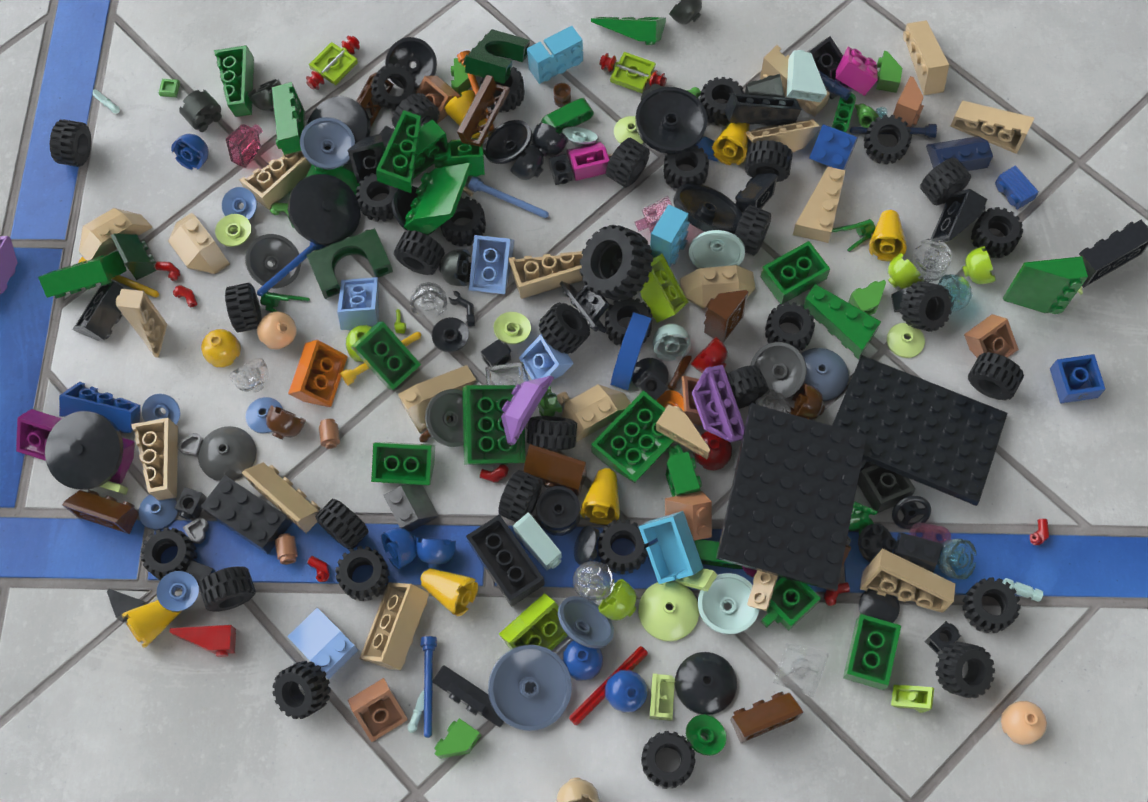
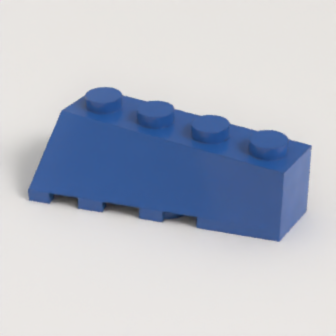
M78 382L59 395V416L65 417L79 411L95 412L109 418L122 433H131L133 431L131 424L140 423L141 405L124 398L115 399L113 394L108 392L99 393L98 388L92 386L89 389L85 387L83 382Z

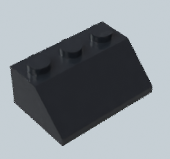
M115 281L106 285H100L72 330L97 341L108 339L112 334L111 328L122 317L121 311L116 306V298L120 295L121 289L125 288Z

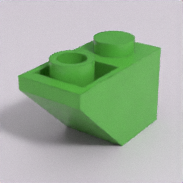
M884 51L883 56L879 57L877 62V68L880 69L879 72L877 71L876 90L897 93L903 68L888 51Z
M454 58V66H451V76H454V80H451L452 89L462 96L461 93L467 91L471 87V83L467 73H465V67L459 63L458 58Z
M874 281L866 288L855 289L851 293L848 302L869 315L876 313L886 281Z
M459 718L457 722L453 721L447 729L449 733L445 739L441 738L434 748L436 752L434 754L439 759L468 754L482 735Z

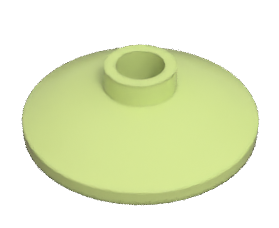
M635 116L624 117L616 123L614 136L620 144L630 137L640 144L644 143L636 130Z
M230 214L223 217L217 223L215 235L221 244L234 247L247 241L251 235L252 228L249 220L243 215Z
M506 312L495 320L493 330L495 336L500 341L506 344H519L529 337L531 324L520 313Z
M900 323L889 330L887 345L895 355L902 358H912L923 350L925 338L920 329L908 326L906 323Z

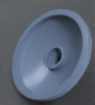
M330 117L311 121L303 129L300 137V148L306 160L322 169H335L346 164L350 160L348 149L355 145L354 135L350 128L342 121ZM329 146L331 149L325 150L324 148Z
M812 348L802 352L801 354L805 359L807 367L804 383L817 388L822 394L823 402L838 397L846 388L849 378L848 368L844 360L837 353L825 348ZM819 367L824 368L825 371H820Z
M572 596L566 598L558 608V618L563 630L571 639L585 647L602 648L608 645L614 636V627L611 619L598 612L599 605L583 597Z

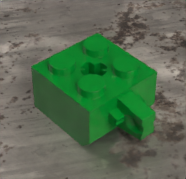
M460 139L451 140L447 144V152L434 155L435 168L471 163L472 168L469 176L485 175L483 143L479 147L462 143Z
M680 445L669 447V459L665 476L672 497L701 491L702 482L700 476L695 474L696 463L694 458H690L689 452L683 453Z
M782 577L775 584L769 607L766 611L768 614L761 620V623L767 628L776 621L777 624L781 623L789 631L819 603L821 598L808 584ZM793 598L794 600L793 602H788L786 599Z

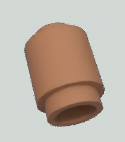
M334 419L322 420L319 426L321 445L327 449L335 448L340 443L338 424Z
M288 533L279 535L275 540L277 559L280 560V564L286 565L296 562L298 555L295 537L290 536Z

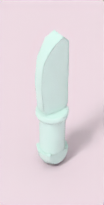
M93 90V96L102 102L105 107H108L115 114L119 113L120 109L118 106L113 104L110 99L106 98L98 90Z
M424 690L417 700L415 710H413L412 718L408 724V731L410 733L417 730L419 720L423 715Z

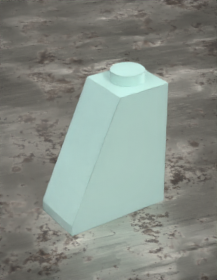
M794 50L788 60L786 97L821 102L826 96L827 91L812 54L804 50Z
M529 512L513 525L516 538L547 571L550 568L554 569L561 563V551Z

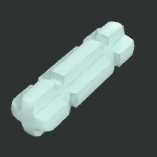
M1005 578L1002 582L1004 584L1006 582L1011 584L1009 588L1011 590L1015 588L1017 591L1015 594L1026 598L1031 597V600L1037 602L1043 597L1042 590L1036 588L1034 590L1033 587L1017 581L1014 583L1013 580Z

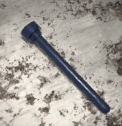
M928 124L925 127H910V134H921L927 136V138H936L937 124ZM851 127L849 131L852 134H866L868 128Z

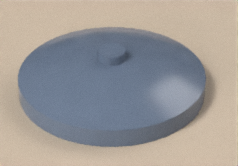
M522 645L507 651L495 663L488 681L489 700L496 714L510 726L528 731L545 728L558 720L568 706L572 691L570 673L563 660L553 651L537 645Z

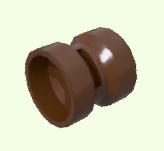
M566 83L557 84L553 89L554 103L558 107H563L571 103V88Z

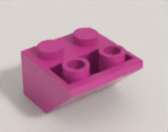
M848 46L836 69V79L865 96L878 80L877 64L872 58H866L859 50Z
M601 142L566 150L575 181L606 174L609 157L605 146Z

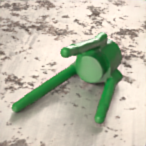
M871 219L857 224L833 228L832 232L856 229L858 235L863 236V238L847 249L850 252L865 240L871 238V234L875 230L874 222Z
M266 292L261 296L260 303L266 306L265 310L277 312L273 307H277L280 300L309 301L310 298Z

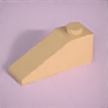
M668 404L656 423V430L707 459L710 448L681 408Z

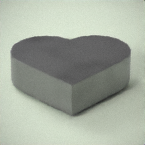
M197 433L190 434L187 439L179 441L178 450L184 455L198 457L203 438Z
M201 517L188 523L183 529L193 543L201 544L206 539L205 532L208 530L209 524Z

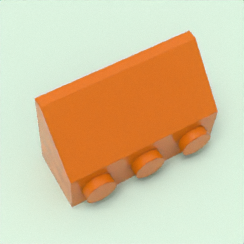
M319 340L305 343L288 394L303 402L331 407L341 378L340 372L343 371L348 356Z

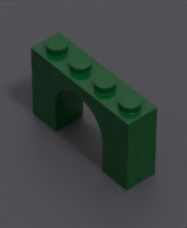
M491 29L478 42L477 46L472 48L471 52L465 56V73L485 78L486 75L493 76L496 82L505 84L511 76L512 61L508 59L523 62L528 56L527 48L530 45V40Z
M375 228L365 230L361 234L347 237L341 242L332 243L328 247L314 250L307 254L325 299L340 293V286L335 277V267L342 258L348 255H360L366 258L375 277L379 278L393 272L391 263Z

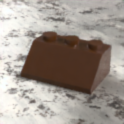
M747 290L719 293L715 299L711 298L706 306L704 333L712 338L717 337L724 343L744 316L749 292Z
M531 444L529 445L523 471L540 478L546 488L563 486L579 496L587 476L586 462Z
M79 490L62 504V506L78 518L126 534H130L139 515V512L134 508L135 505L126 501L119 503L117 499L108 495L105 498L101 497L99 493L93 490H88L87 492Z
M782 691L771 696L772 700L768 702L760 700L752 704L753 708L749 710L741 708L733 712L734 716L731 717L730 721L740 743L797 720L803 714V711L791 693L784 694Z

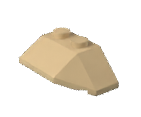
M811 119L796 121V123L788 125H772L746 132V134L753 143L773 140L787 145L793 153L803 149L820 130V125Z
M113 208L82 227L79 253L87 261L102 255L106 256L117 249L111 237L112 234H137L139 236L151 229L152 226L141 214Z
M190 213L176 222L168 242L187 268L216 274L230 265L216 242L194 214Z
M737 265L699 268L680 278V287L689 301L701 308H706L710 299H715L719 293L747 290L749 296L755 291V282L752 271Z
M597 384L565 402L562 417L577 422L576 442L613 422L631 403L625 393Z

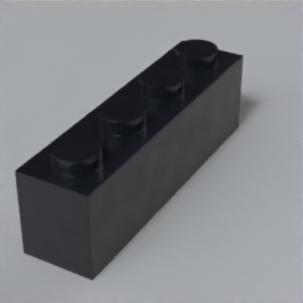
M731 93L725 113L729 122L782 126L796 123L802 109L796 98Z

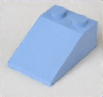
M474 235L469 290L498 294L506 293L510 273L508 258L513 257V239Z
M378 277L341 280L337 310L341 330H352L359 325L373 327L379 322Z
M318 608L287 636L311 662L315 663V666L319 665L321 671H325L327 679H330L358 651L356 646Z

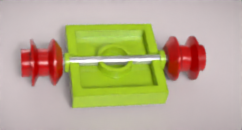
M348 35L346 37L347 42H341L343 48L331 42L309 63V67L313 71H311L312 77L306 76V83L311 89L319 90V84H325L324 78L336 86L358 64L357 58L352 56L355 54L354 49H360V42L356 37Z
M627 52L623 53L619 62H617L615 55L610 58L609 53L602 55L599 62L602 70L605 67L608 68V72L614 70L610 77L611 83L639 93H643L648 81L650 87L653 84L664 87L667 81L665 73L661 76L658 75L657 70L653 73L656 67L655 62Z

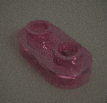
M916 523L909 530V535L916 536V531L920 530L922 532L920 538L942 543V547L946 546L951 540L949 530L941 526ZM936 534L942 535L941 541L936 539Z

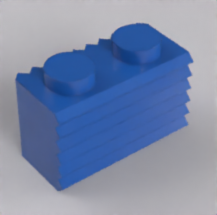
M1016 165L1000 174L995 182L997 190L1007 197L1008 202L1016 207V209H1020L1033 201L1039 193Z

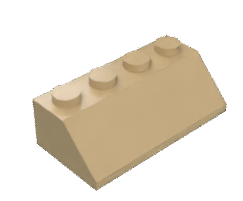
M263 462L242 472L248 482L259 493L285 514L303 532L307 533L317 523L315 516L321 508L314 501L309 503L305 499L307 496L299 488L297 490L291 487L293 483L286 477L282 479L278 475L280 472L273 465L268 467Z
M388 583L359 659L388 669L401 671L402 666L405 664L409 647L413 642L416 628L420 624L423 609L427 605L429 593L412 584Z

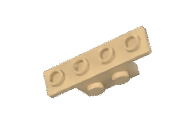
M757 571L753 579V586L747 605L767 611L778 576Z

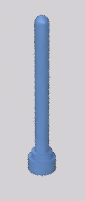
M473 176L468 188L474 192L483 191L540 217H549L547 211L487 186L478 177Z

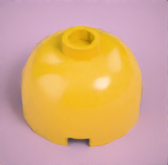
M216 329L210 331L204 337L201 350L207 362L215 367H226L234 363L233 360L236 357H239L241 346L238 339L230 331Z

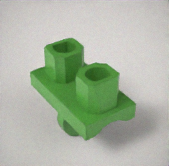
M550 386L538 404L541 416H554L555 412H562V406L557 401L556 394L551 392Z

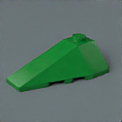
M619 17L591 18V22L634 40L645 42V45H655V42L660 41L662 38L666 17L638 18V20H635L634 17H623L622 19H619Z

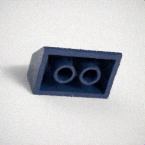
M979 136L926 145L933 168L948 159L957 158L967 171L988 168L993 158L989 142Z

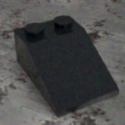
M829 36L807 52L812 54L817 69L833 80H837L836 69L843 55L831 36ZM840 81V84H841V85H843V86L846 87V88L849 87V86H847L846 84H844V83H842V82ZM830 93L829 98L832 100L838 95Z
M971 189L950 194L929 243L936 244L954 239L983 214L988 199Z

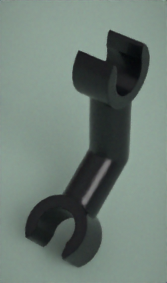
M453 291L454 296L458 298L452 299L448 297L449 302L452 305L459 304L465 307L468 327L475 326L474 305L462 298L459 292Z

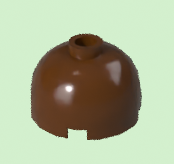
M804 383L792 398L795 404L794 409L790 406L789 414L810 420H815L819 415L821 416L825 409L821 392L817 388Z
M273 405L270 406L266 416V424L273 431L272 435L282 440L284 437L291 438L299 434L306 420L302 417H295L296 414Z

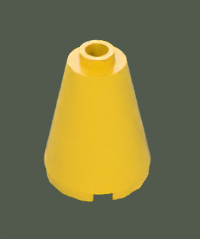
M473 90L462 92V96L459 98L453 97L445 106L446 114L459 126L476 96ZM485 119L481 120L478 125L486 124ZM480 132L474 134L472 138H479Z
M731 122L713 143L712 150L715 152V158L726 165H731V163L740 165L747 157L749 140L746 132L749 131L750 124Z
M886 210L882 212L869 242V251L872 256L873 254L878 256L877 259L892 261L899 253L903 255L906 253L907 244L899 214L894 210Z
M603 468L597 472L581 505V516L584 519L587 516L592 523L609 525L613 520H616V522L619 520L620 508L617 475L610 468Z
M430 568L424 571L420 578L422 587L456 616H462L468 611L469 608L466 606L469 602H474L478 592V583L472 577Z
M156 600L126 611L121 615L123 619L128 618L126 623L138 642H144L142 647L145 648L182 611L167 610Z

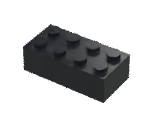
M1142 219L1136 223L1130 222L1122 231L1116 230L1108 239H1101L1094 244V247L1090 249L1087 247L1079 253L1083 257L1088 278L1082 285L1083 288L1143 254L1148 247V226Z
M226 475L200 506L209 516L267 555L274 548L275 540L278 536L284 534L292 524L285 514Z
M500 514L466 535L469 545L511 607L545 585L543 576Z

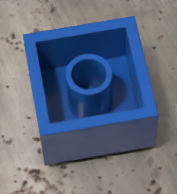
M823 124L809 159L832 168L845 170L858 137Z
M1095 354L1057 359L1050 367L1060 404L1096 399L1106 390Z

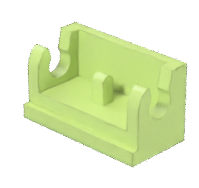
M653 673L649 719L673 720L675 678L673 676Z

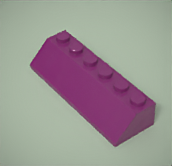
M30 409L17 418L16 451L46 461L45 446L52 428L62 418L34 409ZM123 437V458L119 469L109 480L117 484L123 482L134 459L135 441Z

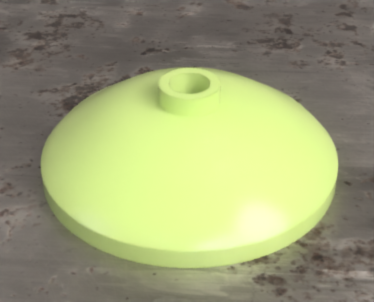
M676 581L662 584L657 582L651 585L640 599L638 608L639 619L643 628L656 639L662 641L680 640L690 634L698 622V601L694 593L687 586H683ZM666 605H672L673 609L667 610Z

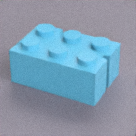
M573 26L544 39V43L552 55L548 53L541 41L527 48L529 70L539 84L583 62V40Z
M668 204L651 232V255L655 258L663 254L669 267L672 264H676L679 258L677 253L680 250H684L688 242L686 240L689 233L687 229L690 224L688 213Z
M684 511L650 520L639 526L644 544L656 538L658 540L646 547L659 584L673 581L677 578L681 579L692 576L704 569Z

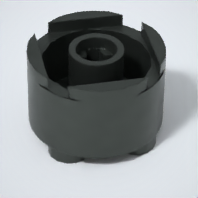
M199 90L193 91L183 100L185 103L183 108L181 106L179 108L180 114L195 130L200 132L206 131L208 125L212 122H218L222 118L220 114L221 106L206 90H203V92Z

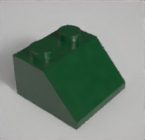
M137 234L111 235L124 264L136 280L157 271L153 265L156 261L151 253H147L146 250L149 247L144 239L140 240Z

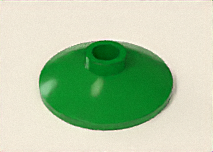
M697 715L688 722L685 731L686 739L688 742L690 741L691 747L696 752L712 756L718 754L724 748L726 732L717 719L709 715Z

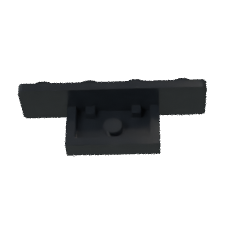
M561 281L562 292L572 300L571 304L580 310L579 314L589 322L588 326L595 332L601 331L605 333L607 329L599 320L610 306L605 297L594 294V292L587 288V285H584L578 293L572 285Z
M443 665L433 679V683L450 694L449 698L457 704L462 702L467 706V711L475 716L477 713L499 728L503 725L504 721L494 711L489 695L447 666Z

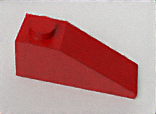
M232 625L170 628L169 630L175 637L216 654L217 657H227L230 653H235L236 629Z

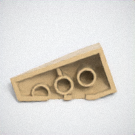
M465 365L416 384L399 393L398 396L418 432L421 433L427 429L425 422L426 408L436 394L448 389L462 390L466 385H473L476 379L469 367Z

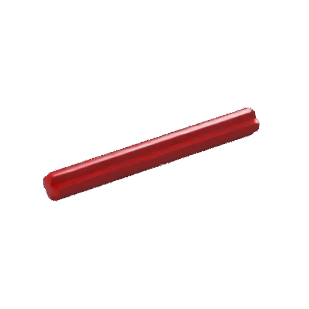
M640 646L570 715V721L574 725H578L606 697L605 686L608 679L620 670L632 671L648 655L647 650Z

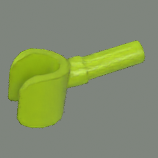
M397 309L396 322L394 323L395 332L405 334L406 323H401L400 309Z

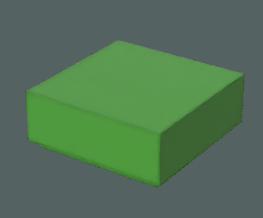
M162 79L158 92L159 95L177 98L180 81L176 79Z

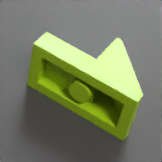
M893 685L891 705L897 708L915 709L920 713L932 710L934 688Z

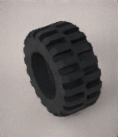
M620 225L605 226L599 229L600 232L596 231L592 238L586 242L587 246L581 253L583 256L580 259V265H582L580 273L581 276H584L582 278L584 284L594 294L615 301H624L629 299V297L635 296L637 291H641L644 288V283L648 282L649 272H652L653 268L651 266L653 255H650L652 250L646 238L642 237L640 233ZM622 249L621 266L617 273L611 277V261L615 254Z

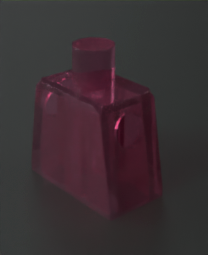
M242 124L226 138L231 162L244 168L249 165L261 147L259 135L263 130L259 125L254 124L253 127Z
M668 196L642 209L644 218L634 222L638 232L647 228L650 233L653 231L668 204L672 206Z

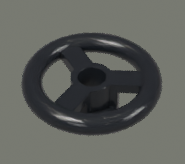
M921 496L905 497L897 502L892 510L893 522L903 529L918 528L926 523L931 515L930 503ZM915 502L922 503L925 508H918ZM900 509L905 516L902 521L898 518ZM917 515H923V517L920 520L914 523H909V521Z

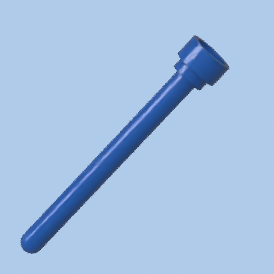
M310 242L309 247L259 288L257 295L263 296L303 262L307 258V254L314 250L323 249L326 246Z
M425 636L421 637L420 645L423 651H425L424 736L430 738L432 736L433 651L437 647V637Z

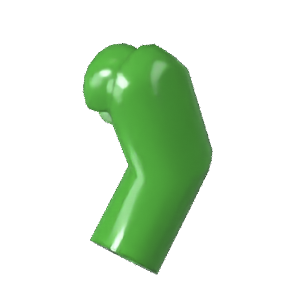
M275 202L271 205L270 212L272 214L279 215L281 211L289 216L288 203Z

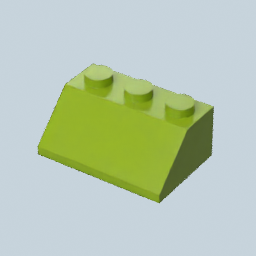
M663 254L653 258V262H651L652 272H649L648 275L649 280L647 283H644V288L640 291L643 301L651 309L652 317L655 318L657 323L677 314L689 303Z
M545 593L499 633V636L510 649L522 645H537L551 651L568 635L563 630L558 618L559 606Z

